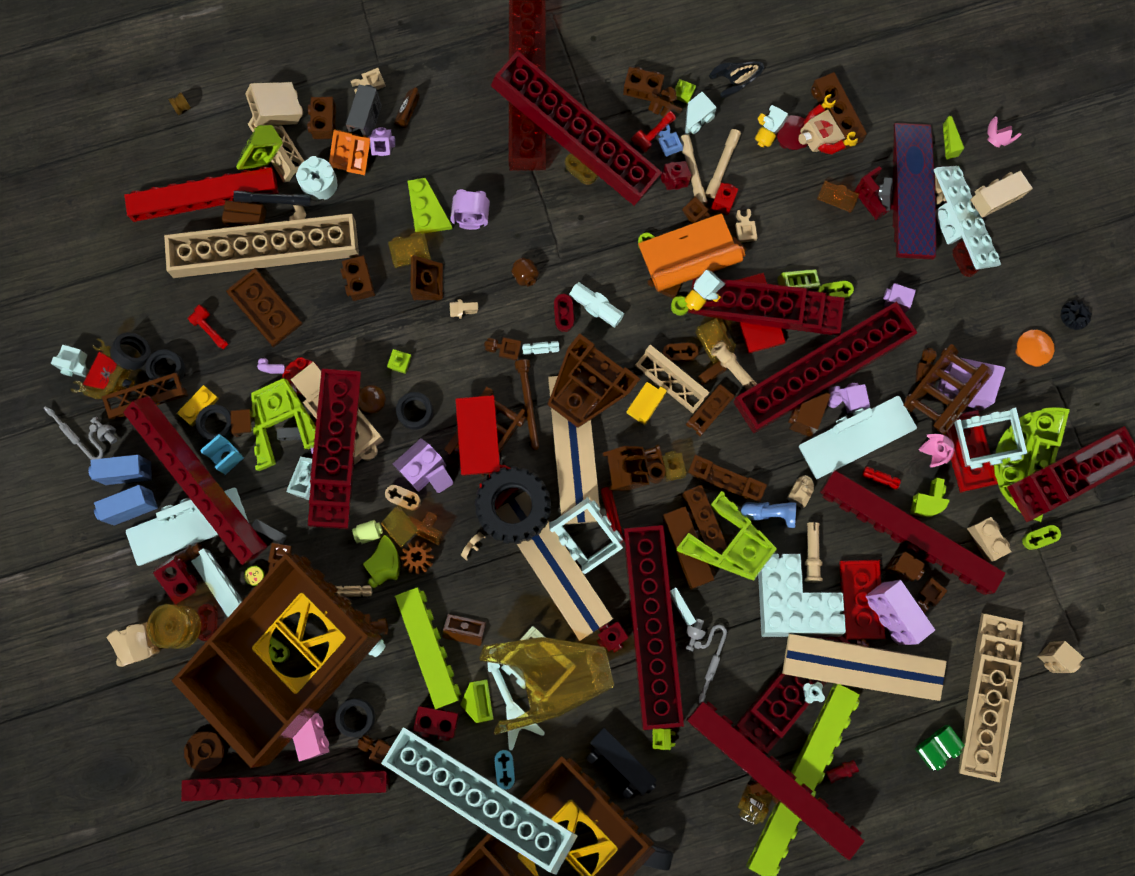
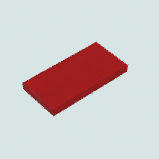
M764 273L734 280L767 284ZM739 322L748 353L786 343L781 328Z
M494 395L457 398L456 412L461 475L499 472L500 460Z
M978 410L962 413L957 420H966L980 415ZM953 424L945 436L954 443V454L951 462L960 493L997 485L994 465H990V462L983 463L981 468L971 469L970 466L965 467L955 424ZM983 425L963 429L970 459L991 455Z
M880 560L839 561L846 630L844 638L846 640L885 639V627L881 624L880 617L876 611L870 608L865 597L881 584Z

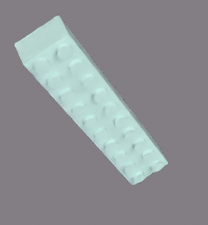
M402 728L381 763L550 873L557 874L577 838V835L405 728Z

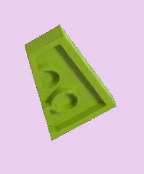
M426 178L409 180L408 188L416 235L453 229Z

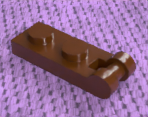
M720 384L686 423V426L692 427L697 431L696 434L701 437L735 396ZM699 418L705 422L702 426L696 422Z

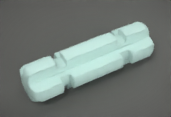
M559 342L533 343V345L523 344V354L549 353V351L558 352Z

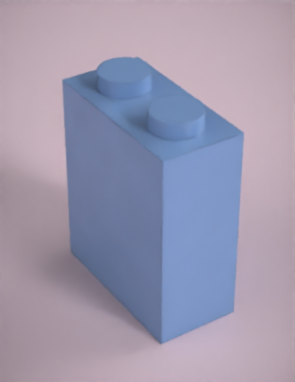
M140 455L91 460V466H89V475L92 480L104 485L152 480L151 461Z
M141 485L94 502L96 518L111 525L120 524L158 509L152 490Z

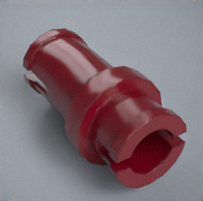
M853 759L847 763L846 761L842 762V765L826 771V774L832 784L847 776L848 778L852 777V774L859 772V769Z

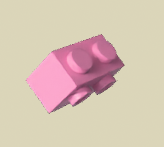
M315 713L293 737L299 761L309 760L329 752V741L324 734V724L319 713Z

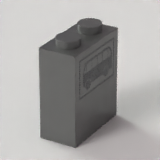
M358 85L346 122L350 133L368 137L371 136L372 131L375 129L382 107L378 91L375 87L371 85Z

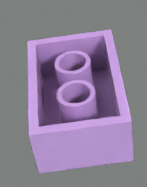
M901 580L881 583L865 596L870 608L876 611L880 617L881 624L887 627L891 633L892 640L898 645L919 644L935 631Z

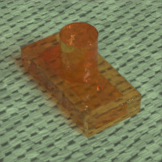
M824 181L817 199L851 213L859 194L848 190L845 185L838 186Z
M427 512L422 522L409 515L407 516L405 529L437 545L443 539V532L433 528L438 518L435 514Z

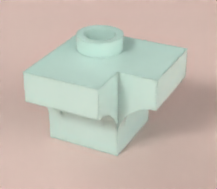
M62 345L59 354L53 357L51 362L52 365L61 370L60 373L71 377L73 374L87 377L90 371L85 365L87 354L80 349Z

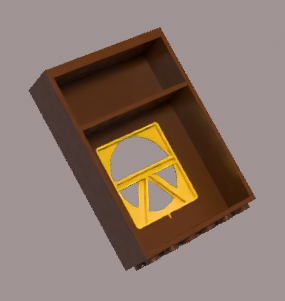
M285 553L172 680L174 685L250 768L269 765L382 639L378 634L379 630L373 624H368L364 620L365 616L359 610H354L350 606L352 604L350 600L345 596L341 597L337 593V587L330 582L327 583L323 579L325 577L324 574L318 569L314 570L310 566L312 564L311 561L305 556L300 557L296 554ZM300 612L301 615L295 635L283 623V620L289 615ZM313 613L323 620L328 633L302 641L308 615ZM276 627L316 668L315 671L303 677L292 678L281 674L274 667L270 658L269 646ZM328 641V652L323 662H321L310 651L309 647Z
M561 756L520 800L556 823L568 820L567 830L575 833L578 821L585 823L594 831L598 843L569 851L565 858L580 876H633L656 851L652 847L654 842L642 832L639 834L637 832L639 827L628 817H623L625 813L617 804L608 802L610 797L599 787H594L596 783L590 776L584 772L580 773L582 768L570 757L565 759ZM488 833L448 876L539 875L535 862ZM598 852L597 866L594 872L590 874L576 858Z

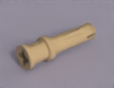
M724 342L717 343L711 349V354L721 361L722 367L728 368L746 390L751 389V385H757L736 361V355L726 348Z
M812 522L807 523L808 559L805 561L807 566L805 582L819 583L823 582L820 574L822 562L819 559L820 523L814 524Z

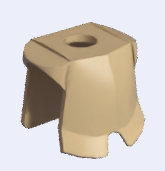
M151 622L128 625L127 629L120 632L114 630L107 636L117 655V666L126 667L138 661L155 657L160 652L159 648L154 645Z

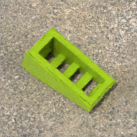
M949 116L943 123L946 160L958 157L964 150V145L952 116Z
M816 269L783 272L777 278L778 285L807 288V290L820 287ZM807 276H810L812 284H809Z

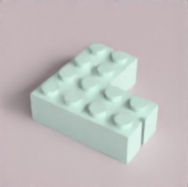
M773 554L758 575L762 637H788V634L807 637H841L846 633L845 616L841 614L844 611L843 593H803L800 554H782L780 558L779 554Z

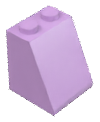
M961 358L976 368L980 367L983 363ZM953 362L945 369V372L962 383H967L972 377V374ZM983 363L991 369L993 374L968 407L983 411L994 404L1005 367ZM941 378L938 384L940 392L951 399L955 398L959 393V389Z
M421 438L393 463L395 468L418 492L430 482L426 477L427 474L441 465L444 468L447 466L443 458Z

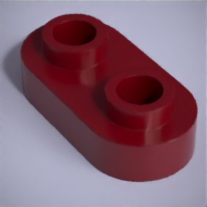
M560 294L554 300L555 325L561 332H568L574 326L573 302L567 294ZM566 303L567 306L563 308L560 304ZM564 320L568 322L565 326L561 324Z

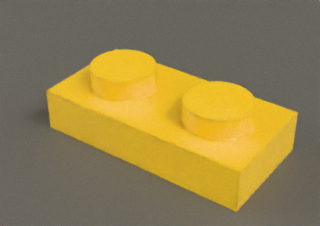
M203 385L177 414L193 427L196 424L199 412L208 405H214L219 398Z

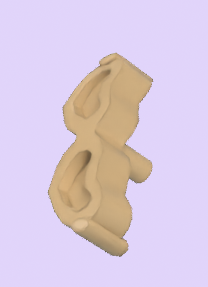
M481 532L476 534L464 547L461 556L468 560L467 557L471 549L473 548L478 551L479 548L475 544L482 538H486V536Z

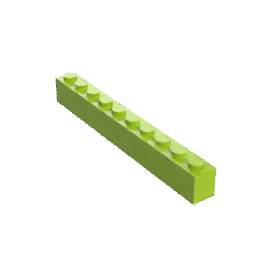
M833 684L791 771L797 777L795 781L799 785L804 783L813 791L811 794L813 797L816 795L814 789L817 783L820 784L825 776L823 772L825 766L830 765L834 755L832 752L835 746L838 747L841 743L843 729H847L850 724L851 718L849 716L852 710L855 711L860 702L858 700L859 694L841 684ZM780 801L778 804H775L746 864L750 870L761 876H777L780 870V860L788 854V844L791 839L793 840L798 832L796 827L801 819Z

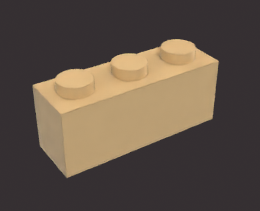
M1021 170L1014 174L1010 172L1002 180L996 179L988 187L982 186L975 191L976 195L970 201L983 218L1023 198L1033 188Z

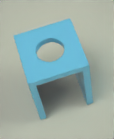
M220 434L200 450L202 454L211 458L216 464L215 468L225 475L244 459L230 441ZM224 452H230V454H228L223 460H221V456Z

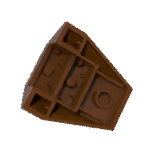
M579 333L567 349L548 406L579 428L629 395L640 378L626 367L623 369L595 348V344Z

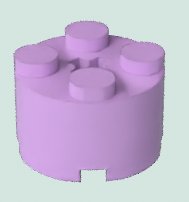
M463 189L457 190L452 201L451 222L453 224L457 222L459 227L469 230L480 229V226L483 224L484 227L487 226L490 201L486 197V193L483 191L467 192Z

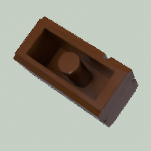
M234 198L232 201L226 200L222 222L227 227L264 224L266 209L261 202H234Z
M904 552L893 556L886 567V572L891 576H896V579L901 580L903 583L913 582L915 579L919 580L922 577L924 563L917 558L913 559L912 555Z

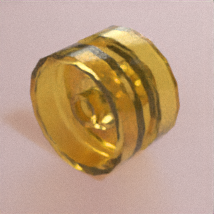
M171 604L158 606L151 613L147 623V633L151 642L159 648L167 649L190 647L197 640L201 628L200 617L194 609L189 606Z

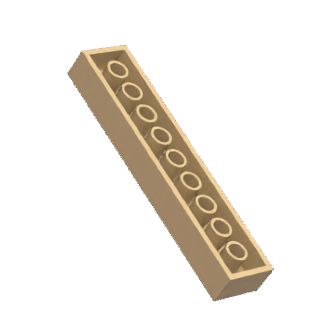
M353 214L164 235L166 269L173 278L359 257L356 221Z

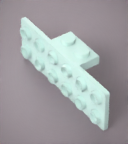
M960 167L935 168L934 173L947 201L946 204L935 210V216L947 244H953L963 238L976 269L1001 265L999 255L995 251L992 239L985 228L984 220L970 201L972 198L970 188L966 184Z
M896 396L872 409L869 408L864 411L861 408L853 412V417L847 419L845 416L837 420V425L832 429L800 444L799 449L815 478L819 479L916 430L917 426L907 409L903 406L904 403L900 396Z
M234 487L224 491L248 521L237 489ZM190 498L181 500L180 504L175 506H165L161 508L160 512L156 513L157 518L126 530V535L138 566L182 550L188 545H194L196 542L200 543L218 535Z

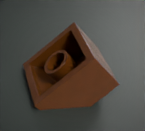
M825 393L802 403L799 408H795L788 420V423H791L789 429L811 437L819 428L831 394Z

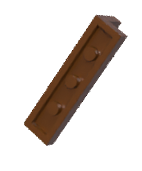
M173 373L102 396L108 418L118 419L125 416L123 412L131 404L130 401L126 400L130 392L135 391L139 393L138 399L143 396H149L145 394L149 386L154 385L158 387L156 395L150 396L157 406L186 397L188 394L186 389L182 388L178 373ZM174 378L177 386L176 389L169 391L163 388L167 380ZM117 397L122 400L117 408L111 409L108 399Z

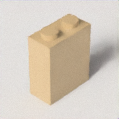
M292 82L250 83L245 93L256 126L298 124L303 115V109L299 105L297 91L294 90Z

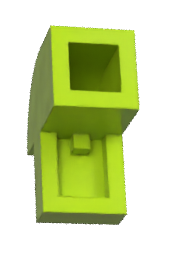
M936 478L932 480L929 495L918 493L913 496L910 515L932 517L945 510L949 503L948 499L942 498L946 492L945 479Z

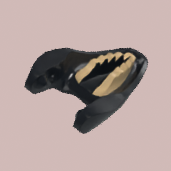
M758 61L723 63L715 67L709 77L710 79H716L724 76L730 80L733 87L723 90L720 94L721 98H727L755 80L764 70V64Z

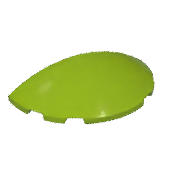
M1044 408L1020 417L1019 422L1027 454L1022 455L1023 459L1010 461V458L1002 459L1003 463L994 465V474L1002 495L1018 512L1020 510L1007 487L1055 462L1070 409ZM1012 425L1002 435L995 454L1017 449ZM1043 514L1033 520L1041 522Z

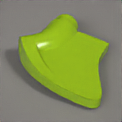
M386 535L381 538L372 557L363 563L366 570L372 576L368 580L372 588H376L378 584L381 585L388 579L397 580L399 576V555L393 542Z

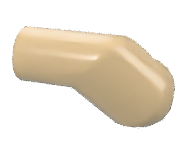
M293 205L295 213L289 217V221L305 219L306 212L304 207Z

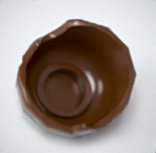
M367 385L360 389V410L373 414L379 412L384 407L386 397L381 388L375 385Z

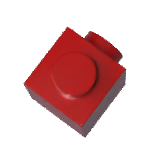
M721 183L711 209L729 215L738 188H735L730 183Z

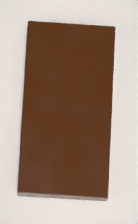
M256 268L226 290L228 295L273 348L302 325V322Z

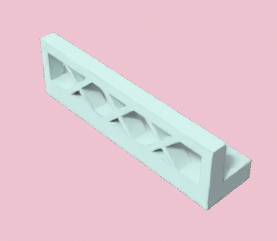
M203 548L199 551L200 556L191 562L227 617H229L243 600L212 553Z

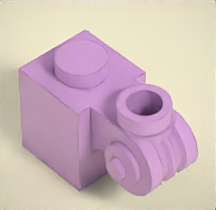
M852 383L847 385L845 389H840V386L829 388V394L831 395L827 405L831 408H836L842 401L845 403L847 414L861 408L865 411L870 407L865 384Z

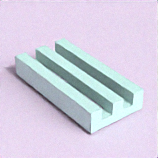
M675 587L670 590L671 599L687 626L694 624L696 620L677 588Z

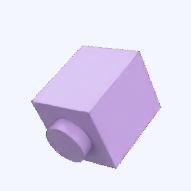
M893 284L890 289L887 288L883 299L886 301L884 306L888 307L897 301L903 312L906 313L911 308L916 290Z

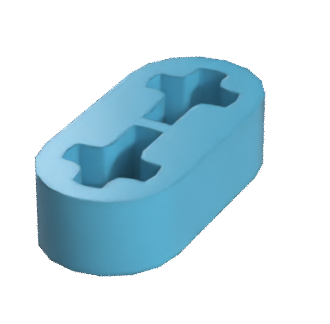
M501 750L495 756L496 781L500 788L507 790L515 782L513 756L508 750ZM503 753L510 759L506 762V768H503V763L498 761V758ZM503 771H507V777L512 779V781L508 782L507 786H505L504 782H500V779L504 776Z

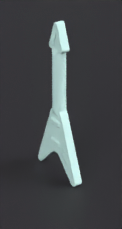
M488 655V671L492 672L507 705L509 750H513L521 729H527L542 736L544 731L513 701L499 670L500 665Z

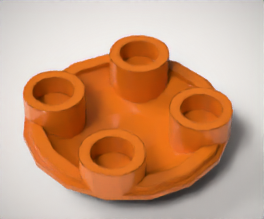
M1029 330L1023 333L1018 339L1015 350L1016 355L1025 363L1035 367L1048 363L1055 351L1051 337L1040 330Z

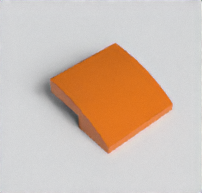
M334 129L329 159L332 168L365 175L370 138Z

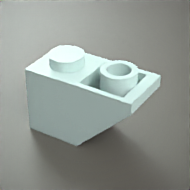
M703 92L688 102L685 135L697 133L701 129V125L705 122H711L715 117L716 106Z

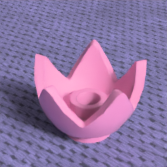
M997 116L991 120L987 129V134L989 135L987 140L998 148L1001 145L1006 146L1014 142L1022 135L1018 133L1011 138L1012 126L997 130Z
M928 434L927 437L930 439L919 448V451L932 455L930 467L940 466L944 463L947 464L954 454L953 441L942 434Z

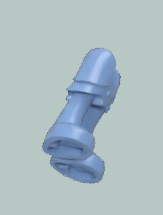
M746 502L742 506L741 514L749 520L781 517L786 520L789 528H795L796 502L769 505V502Z

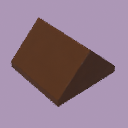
M412 255L411 295L413 300H442L443 264Z

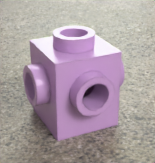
M379 127L372 131L371 136H368L370 138L369 147H371L372 155L386 156L391 154L392 148L395 147V136H392L391 130Z

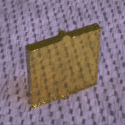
M396 506L381 522L389 536L400 547H403L419 531L410 520V517L399 506Z

